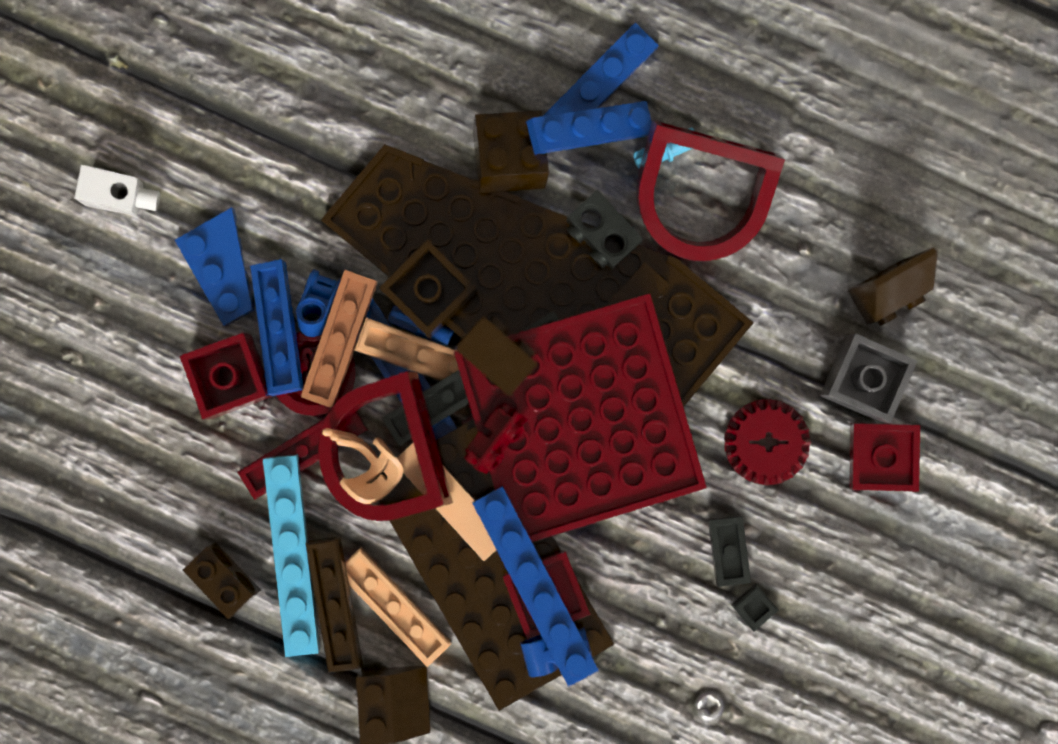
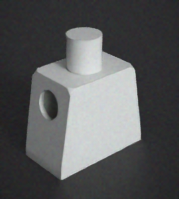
M81 165L75 199L88 207L137 216L139 208L157 211L160 192L143 188V183L139 178ZM128 190L125 198L118 199L120 191Z

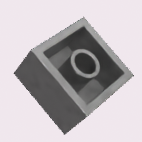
M856 333L846 335L820 396L878 422L891 423L918 361Z

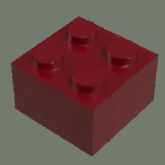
M242 332L179 356L202 420L214 419L273 397L267 393L264 367L252 334Z

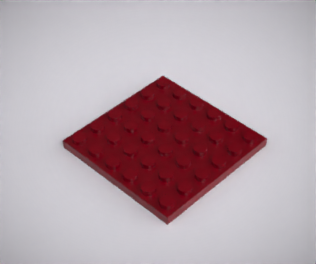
M650 293L508 335L507 337L514 343L521 339L536 353L532 359L537 363L536 367L510 396L458 351L454 352L478 432L481 431L490 438L493 432L486 428L484 424L497 406L501 408L504 403L528 419L524 424L523 434L517 441L511 442L503 452L504 458L496 469L490 470L495 490L503 486L532 542L707 488Z

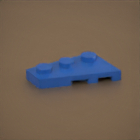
M232 207L175 239L177 246L220 321L226 327L255 310L248 273L245 270L242 255L241 238L238 235L236 225V213Z

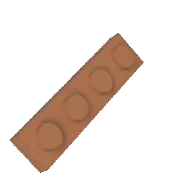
M344 270L301 394L302 398L330 408L337 402L378 281Z

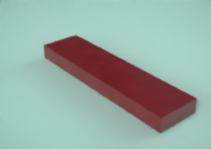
M356 411L348 419L342 431L355 434L358 437L366 432L368 428ZM325 418L237 472L254 500L267 493L263 466L264 458L298 454L300 472L319 461L318 444Z

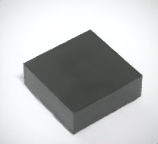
M756 583L731 604L754 632L779 611Z

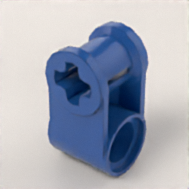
M313 269L296 309L298 327L302 334L307 337H317L323 333L341 279L336 281L319 275L318 270ZM311 313L320 316L318 320L313 322L304 319L306 315Z

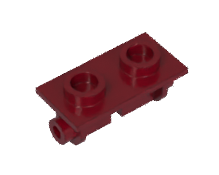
M506 403L501 408L497 406L484 424L486 428L493 432L490 438L479 431L465 449L467 453L463 458L475 466L476 470L485 474L500 465L504 458L503 452L511 442L514 443L520 438L525 429L524 424L528 420L515 412L516 410Z

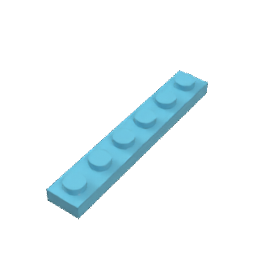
M298 454L267 457L263 459L285 657L318 654L320 644L313 584L305 545L308 537Z

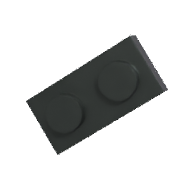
M743 516L708 519L716 585L722 587L751 583Z

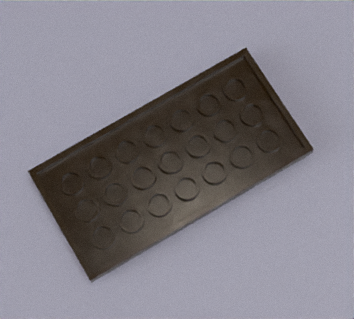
M472 419L437 439L436 442L442 464L469 494L477 500L494 491L495 487L490 471L487 474L474 468L475 466L463 458L467 453L465 449L478 433L475 421ZM382 471L380 475H384L386 478H388L386 474ZM403 473L396 487L378 502L381 504H394L422 496L423 494ZM436 508L390 520L391 525L498 711L562 675L558 668L547 675L529 677L520 645L527 638L503 580L502 574L508 571L497 550L483 561ZM553 536L532 542L541 559L561 551ZM578 581L590 615L578 619L574 623L577 629L585 628L591 654L594 657L612 647L614 642Z

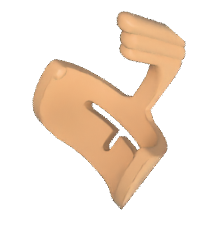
M325 428L322 431L324 436H329L338 445L351 447L359 451L371 464L370 469L362 475L351 479L343 478L339 482L352 498L363 504H373L387 496L399 483L403 475V466L382 439L376 437L373 441V444L381 451L378 457L372 448L355 434ZM382 471L386 474L388 478H386L384 475H380Z

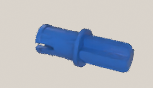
M396 305L392 308L388 317L390 324L448 347L454 333L452 329L443 326L430 339Z

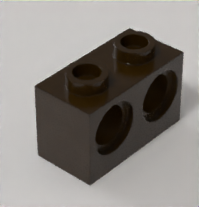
M217 543L207 546L182 570L228 619L237 614L261 591Z

